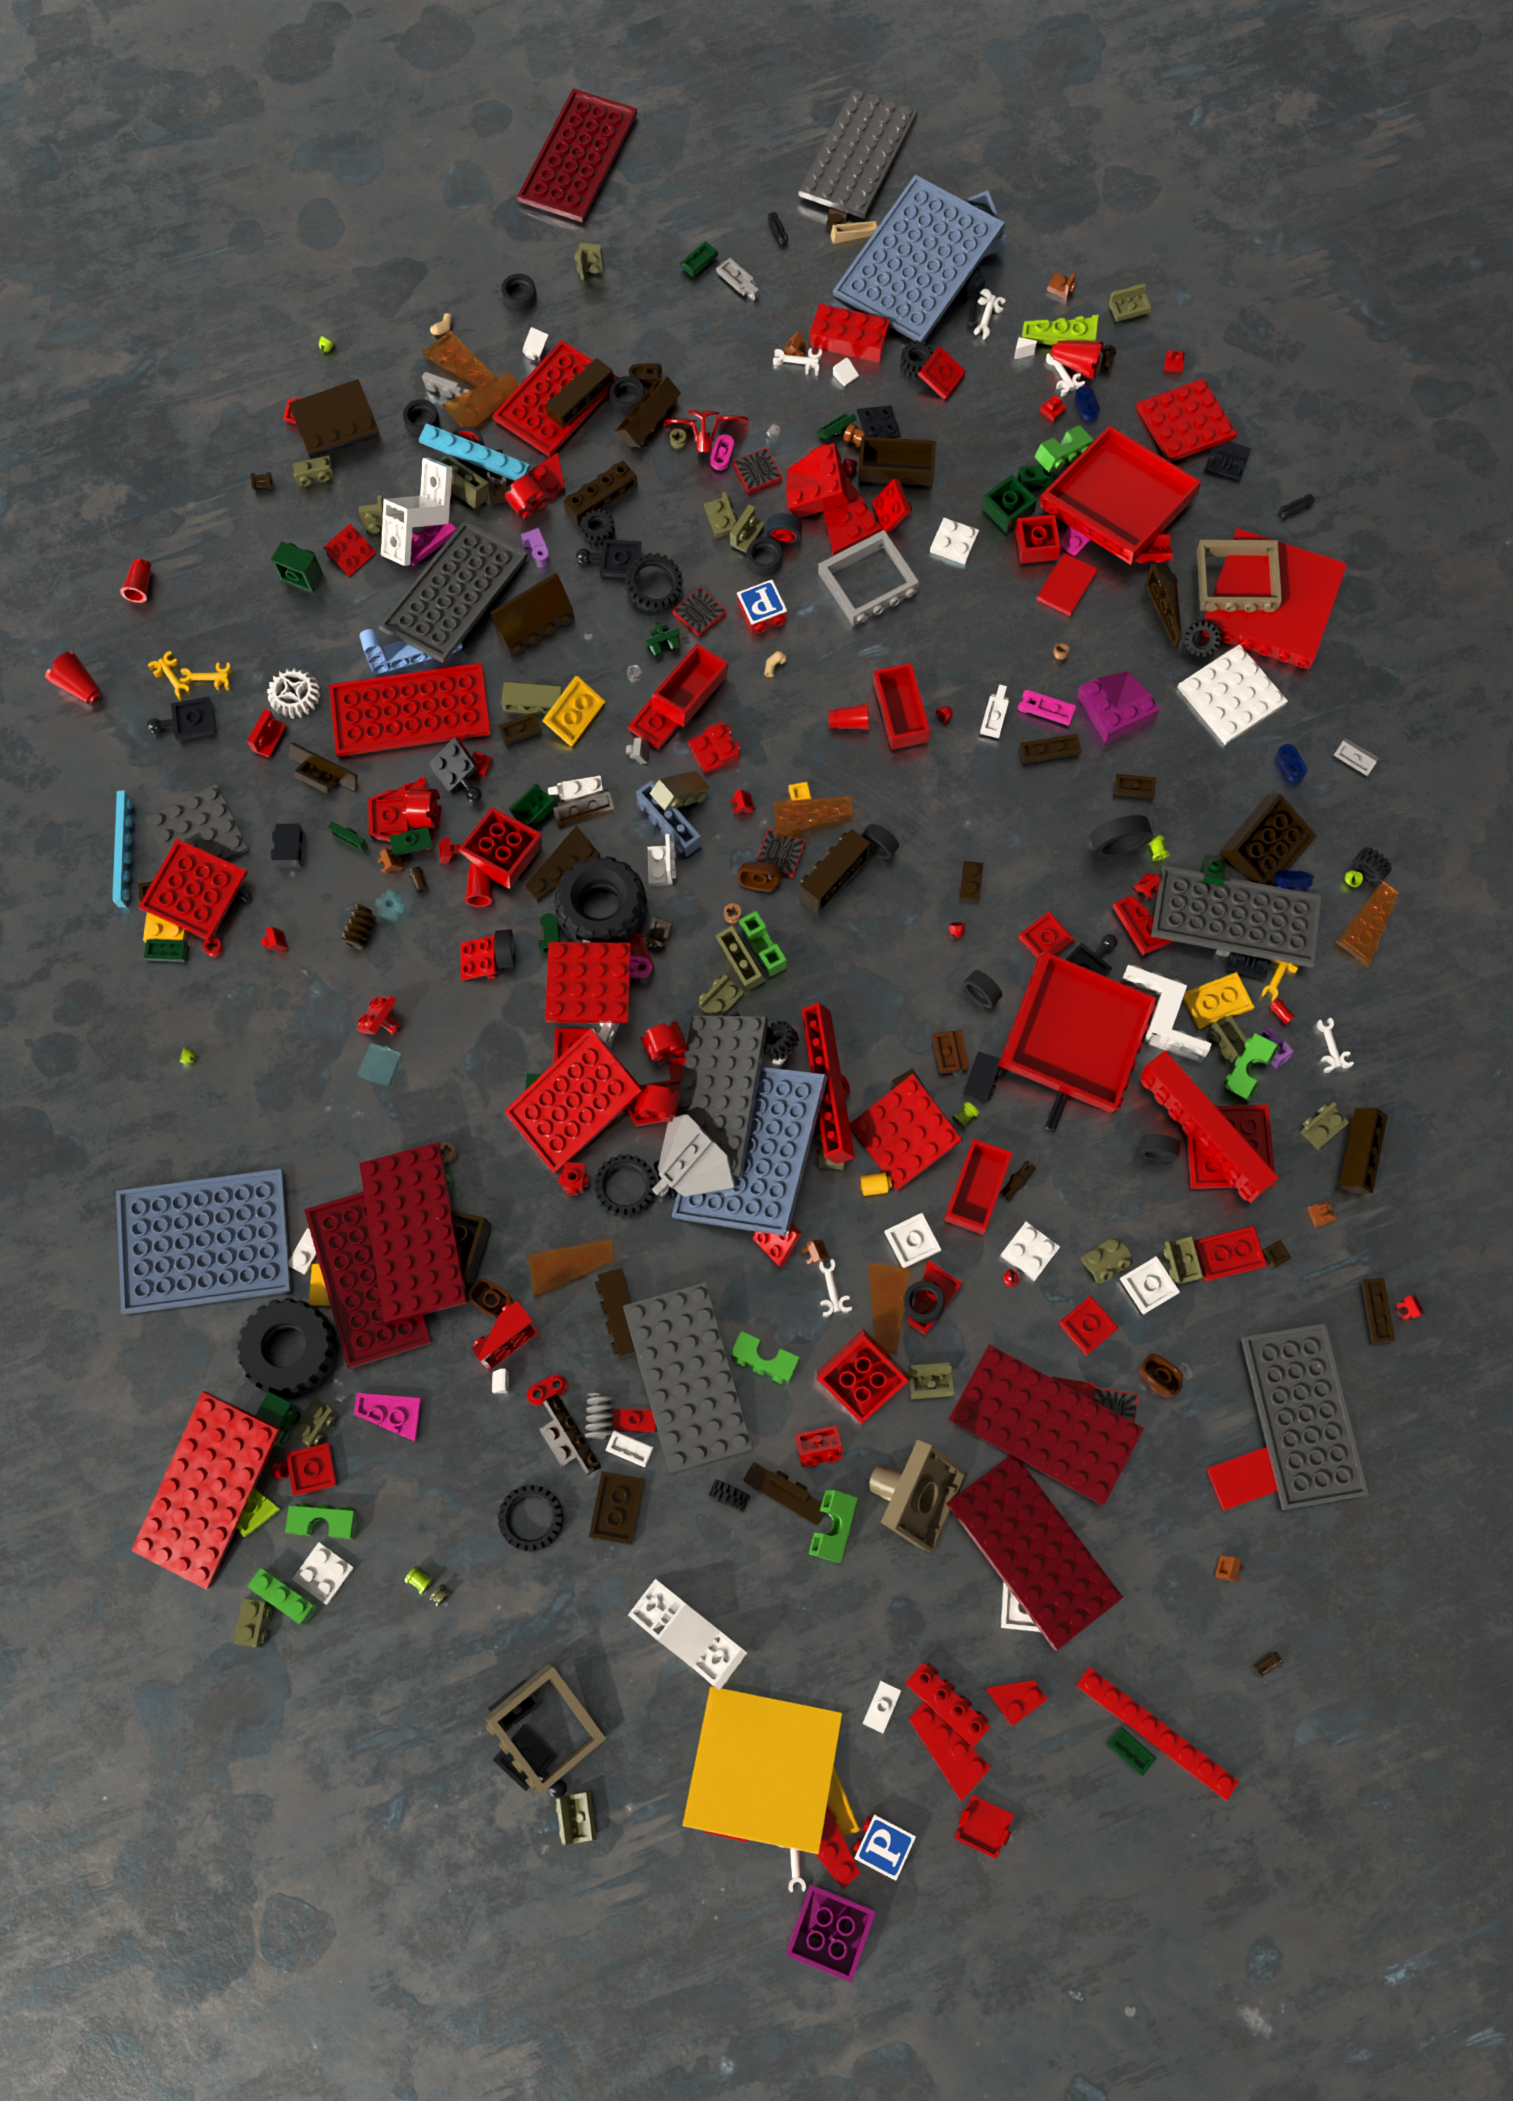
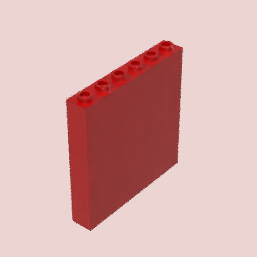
M1109 425L1041 494L1040 508L1051 515H1055L1057 519L1131 565L1198 495L1201 481Z
M1239 528L1236 529L1233 540H1273ZM1278 541L1282 599L1278 610L1273 612H1265L1264 610H1255L1253 612L1236 610L1227 612L1226 610L1217 609L1213 612L1207 611L1204 619L1206 621H1213L1212 623L1217 625V628L1220 629V640L1225 643L1240 644L1243 649H1250L1259 652L1261 655L1271 656L1282 662H1290L1300 668L1310 669L1320 645L1347 563ZM1227 555L1212 597H1271L1269 556ZM1199 631V633L1204 634L1206 637H1210L1208 632Z
M1043 951L1036 961L998 1066L1112 1113L1120 1109L1124 1098L1122 1094L1130 1084L1128 1077L1130 1071L1133 1072L1137 1064L1135 1057L1143 1047L1141 1040L1149 1029L1150 1024L1148 1020L1155 1012L1156 1005L1154 1003L1156 998Z

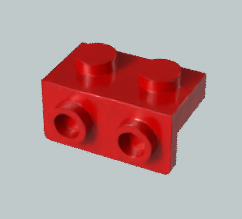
M1161 533L1135 561L1138 563H1146L1147 561L1163 563L1171 561L1173 552L1170 547V534Z

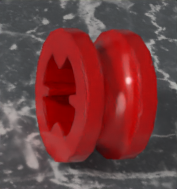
M213 937L211 941H204L203 949L209 956L216 957L222 953L223 945L218 938ZM213 943H215L217 947H214L211 951L209 947H211Z

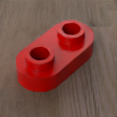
M552 1375L532 1385L527 1391V1399L534 1406L544 1405L543 1401L554 1394H558L559 1397L563 1396L568 1390V1381L562 1375ZM559 1381L561 1385L559 1388L555 1389L553 1387L554 1382ZM536 1391L541 1392V1396L539 1398H534V1393Z

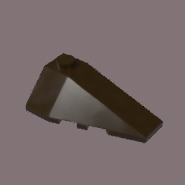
M1153 563L1151 564L1145 585L1176 648L1179 646L1182 638L1177 577L1174 573L1172 574L1170 567Z

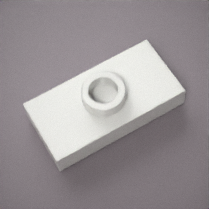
M614 1430L605 1451L646 1467L653 1447Z
M880 1681L863 1724L884 1733L901 1690Z

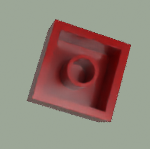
M1045 515L1017 518L1015 533L1020 564L1058 560L1061 546L1056 516Z

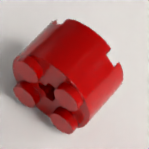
M531 474L532 477L528 475L520 477L510 486L512 490L509 493L507 491L505 493L507 502L518 516L523 517L524 520L529 519L533 515V511L538 508L543 509L548 504V492L534 474Z
M407 789L405 792L407 803L406 807L403 808V817L408 819L409 826L411 828H437L435 825L440 824L442 812L441 805L437 804V799H440L438 790Z
M672 1021L670 1026H666L665 1023L659 1024L644 1033L645 1038L643 1036L640 1037L651 1062L663 1065L668 1062L669 1058L682 1056L688 1052L686 1040L676 1021Z
M640 1085L644 1091L637 1097L635 1111L640 1114L639 1117L652 1119V1116L659 1117L660 1121L672 1122V1119L676 1118L680 1092L675 1090V1094L670 1093V1088L647 1085L645 1089L643 1085Z

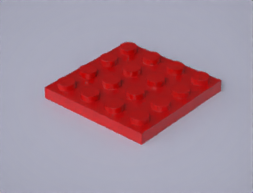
M1204 378L1142 400L1136 404L1139 414L1164 457L1169 462L1236 439L1237 433Z
M176 839L138 908L205 940L211 941L248 872L243 868Z
M549 942L545 1021L553 1023H628L631 943Z
M911 1074L850 1123L853 1132L881 1170L886 1173V1176H890L891 1184L898 1191L963 1141L962 1137L915 1074Z
M1269 1105L1215 1106L1275 1173ZM1186 1135L1191 1189L1237 1188L1225 1179L1224 1173L1220 1168H1216L1211 1163L1207 1153L1202 1152L1197 1147L1193 1137Z

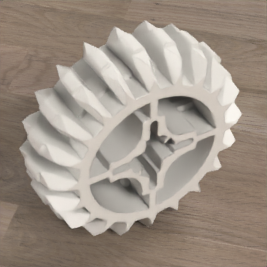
M294 667L292 672L286 669L284 674L279 671V677L273 676L274 682H269L270 689H267L268 700L271 703V707L279 715L282 714L285 718L290 715L292 719H294L295 715H298L302 718V713L309 715V709L315 710L313 704H319L320 687L317 684L316 678L312 677L311 673H306L303 669L298 672Z

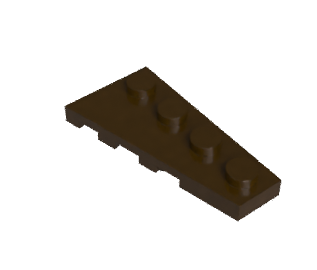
M576 825L525 884V887L538 903L556 889V886L561 881V876L565 871L571 870L573 864L580 860L582 862L590 860L589 857L598 856L600 858L601 855Z

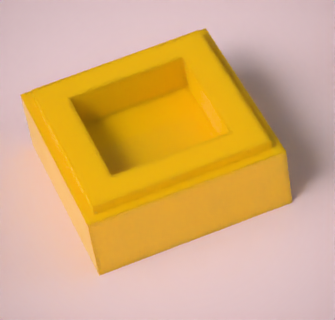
M808 781L788 785L792 806L812 802Z

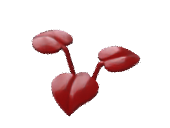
M688 410L689 414L696 415L702 419V432H699L698 436L695 425L697 420L670 418L664 422V426L672 422L691 425L695 434V441H697L698 452H711L712 441H714L720 422L728 419H738L749 424L748 418L741 415L716 416L717 420L710 436V432H705V418L710 415H719V412L712 410Z

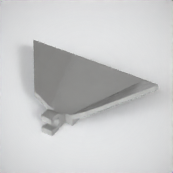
M681 1115L673 1118L672 1122H668L658 1165L659 1175L662 1179L652 1189L657 1196L661 1195L664 1197L668 1193L669 1187L675 1189L683 1197L736 1188L729 1156L690 1115Z

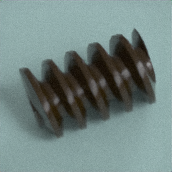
M355 904V910L351 911L352 917H349L347 920L349 924H346L344 927L346 931L342 932V938L338 941L350 948H363L364 945L360 943V940L367 941L363 933L370 934L366 926L373 927L369 920H376V916L366 906Z

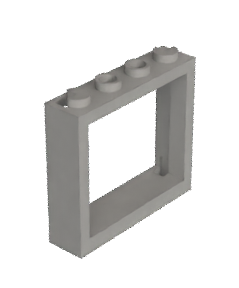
M884 530L819 563L818 574L852 626L861 621L865 622L873 615L881 614L884 609L898 605L900 601L907 597L911 598L913 594L918 592L919 581ZM885 548L907 583L855 609L832 574Z

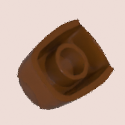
M746 862L740 865L737 873L738 883L741 886L765 892H772L782 878L781 868L773 863Z
M487 1279L477 1280L468 1293L469 1300L478 1309L495 1319L503 1312L502 1308L505 1305L513 1302L511 1295L504 1288Z
M1150 1354L1141 1363L1138 1372L1152 1390L1167 1399L1178 1395L1182 1389L1183 1373L1175 1365L1157 1354Z

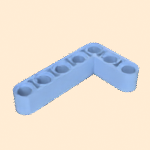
M367 629L360 633L365 656L372 672L375 674L433 658L402 641L382 646L374 629ZM462 642L458 645L454 652H457L462 648Z

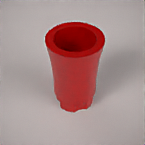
M142 558L134 559L120 590V594L125 599L137 603L147 600V589L151 575L150 562Z
M868 703L829 710L830 728L869 730Z
M472 862L468 871L467 891L464 902L473 907H485L492 903L490 877Z

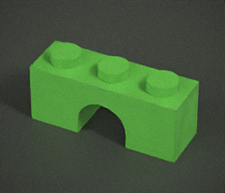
M1079 425L1066 432L1061 444L1055 438L1041 443L1035 458L1048 472L1055 469L1058 470L1067 463H1073L1094 442V439Z
M757 911L740 919L739 929L769 978L786 969L787 960L778 945H774L771 941L766 926Z
M1256 1033L1253 1038H1248L1244 1054L1238 1056L1234 1072L1229 1073L1224 1082L1227 1091L1248 1102L1251 1101L1260 1085L1257 1080L1249 1076L1250 1067L1257 1062L1270 1066L1280 1049L1276 1043Z
M741 1331L730 1354L731 1358L734 1359L733 1362L742 1367H745V1364L753 1367L752 1371L764 1376L765 1373L773 1376L772 1380L783 1385L784 1382L789 1384L800 1361V1357L780 1349L774 1359L769 1361L763 1360L757 1353L761 1340Z
M825 1489L820 1511L827 1513L831 1517L832 1527L827 1534H813L809 1555L841 1563L846 1552L847 1537L851 1533L852 1518L857 1510V1497L836 1490Z
M296 1502V1506H289L285 1533L312 1536L314 1524L320 1519H326L329 1523L328 1536L355 1539L358 1513L352 1511V1507L339 1506V1510L330 1509L331 1505L318 1504L317 1508H311L309 1503Z
M260 1568L247 1587L297 1623L306 1625L319 1606L303 1594L288 1587L283 1583L282 1579L268 1569Z

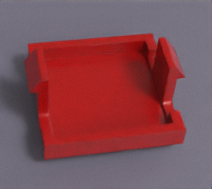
M971 1795L966 1810H963L959 1820L960 1824L954 1839L997 1859L1002 1844L1007 1845L1012 1833L1008 1829L1014 1815Z

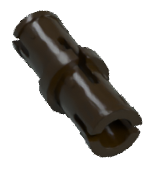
M1025 1161L1017 1173L1011 1175V1180L1000 1191L1003 1197L1007 1196V1200L1010 1201L1019 1188L1025 1186V1181L1036 1170L1033 1164L1029 1165V1161Z

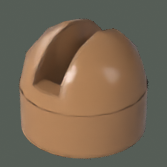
M1063 643L1056 644L1053 651L1054 657L1057 660L1066 659L1070 648Z

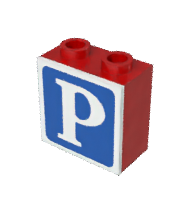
M773 580L737 593L738 606L752 634L762 633L770 627L780 626L787 621V610Z
M873 1813L872 1818L867 1816L862 1829L865 1833L862 1840L857 1838L852 1849L855 1852L854 1859L896 1881L916 1836Z

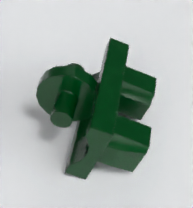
M659 622L655 623L656 629L651 630L650 634L651 636L658 634V636L646 640L645 643L647 649L650 648L654 657L664 653L661 645L664 642H668L670 650L680 648L679 629L663 633L669 630V626L661 627Z

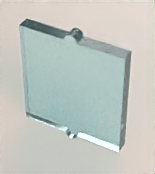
M370 1043L357 1076L370 1080L371 1083L376 1082L389 1086L402 1054L388 1049L387 1046L381 1047Z

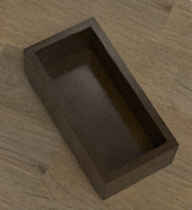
M861 436L858 481L890 483L893 479H898L901 484L933 486L936 441Z

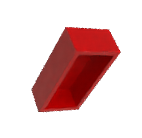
M819 303L810 331V347L880 363L889 334L890 319Z
M696 644L653 693L651 708L684 727L727 677L729 662Z
M912 663L875 670L873 673V684L891 750L929 742L930 728Z
M973 1139L944 1221L984 1235L1013 1152Z

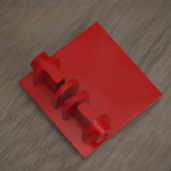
M351 523L323 547L327 552V557L333 559L349 577L376 553Z
M494 935L461 943V981L487 976L488 979L496 978L498 972L495 965L497 961L495 959Z

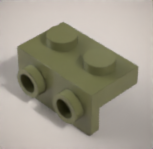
M1146 284L1134 285L1130 288L1119 289L1111 293L1109 306L1116 322L1151 312L1152 307L1145 294Z
M377 495L378 504L359 506V514L367 533L382 531L384 506L382 495Z
M1231 1016L1211 1025L1209 1028L1210 1037L1219 1044L1223 1056L1229 1059L1231 1063L1235 1062L1239 1055L1244 1054L1247 1038Z
M1113 1236L1081 1257L1082 1263L1094 1275L1098 1285L1110 1280L1114 1275L1127 1269L1133 1263L1130 1251L1116 1236Z
M1192 1236L1173 1242H1165L1166 1247L1163 1248L1166 1260H1170L1172 1268H1169V1273L1172 1280H1175L1178 1284H1184L1204 1278Z
M951 1362L915 1364L908 1367L911 1399L954 1396Z
M591 1791L557 1797L556 1812L559 1819V1836L562 1845L596 1840L597 1835Z

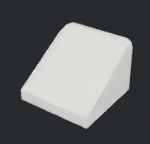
M1019 337L1014 359L1034 355L1037 341Z
M847 357L833 367V375L844 387L859 377Z
M499 1369L493 1372V1393L509 1392V1372L506 1369Z

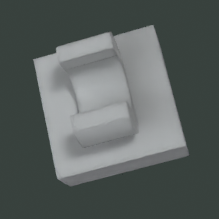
M634 738V745L626 746V754H630V758L636 759L640 764H648L649 745L642 738Z

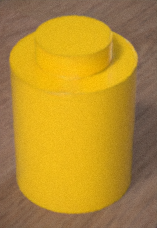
M885 1172L860 1176L863 1196L888 1193V1188H892L891 1178L886 1176Z

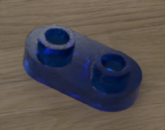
M1088 386L1079 387L1075 393V401L1080 415L1086 421H1094L1098 418L1100 412L1094 391Z
M1291 744L1282 745L1277 752L1278 762L1289 780L1294 782L1301 781L1307 773V767L1296 747Z
M1280 870L1275 872L1273 881L1278 887L1284 889L1288 887L1306 889L1312 886L1314 876L1305 871Z

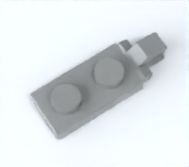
M728 258L716 268V272L739 293H742V295L747 294L753 301L759 297V289L756 287L754 278L731 258Z
M424 372L422 376L425 387L432 392H441L446 397H455L460 402L469 404L473 396L471 390L460 387L456 382L428 372Z

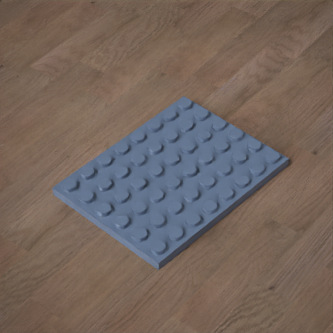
M914 175L832 291L833 295L866 314L890 319L889 327L922 344L1005 228V222Z
M761 1067L743 1178L733 1177L736 1187L733 1189L683 1197L680 1193H677L672 1217L674 1219L788 1237L828 1077L825 1074Z
M282 1169L116 1191L121 1313L123 1315L291 1292L284 1174Z

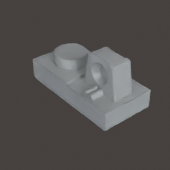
M1346 738L1334 754V756L1366 776L1369 775L1379 760L1377 756Z

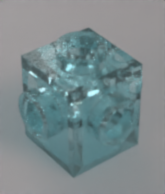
M386 890V893L381 892V896L376 897L375 908L378 909L377 918L397 922L398 914L403 913L405 903L401 901L402 898L398 896V892ZM388 903H392V904H393L392 907H387L386 905H387Z

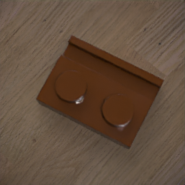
M962 1029L932 1034L940 1075L969 1070Z

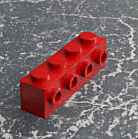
M921 1663L905 1681V1684L973 1748L991 1728L987 1724L989 1719L981 1711L976 1713L970 1708L972 1703L963 1694L959 1697L954 1692L956 1687L947 1679L942 1681L937 1676L939 1671L931 1663L927 1665Z

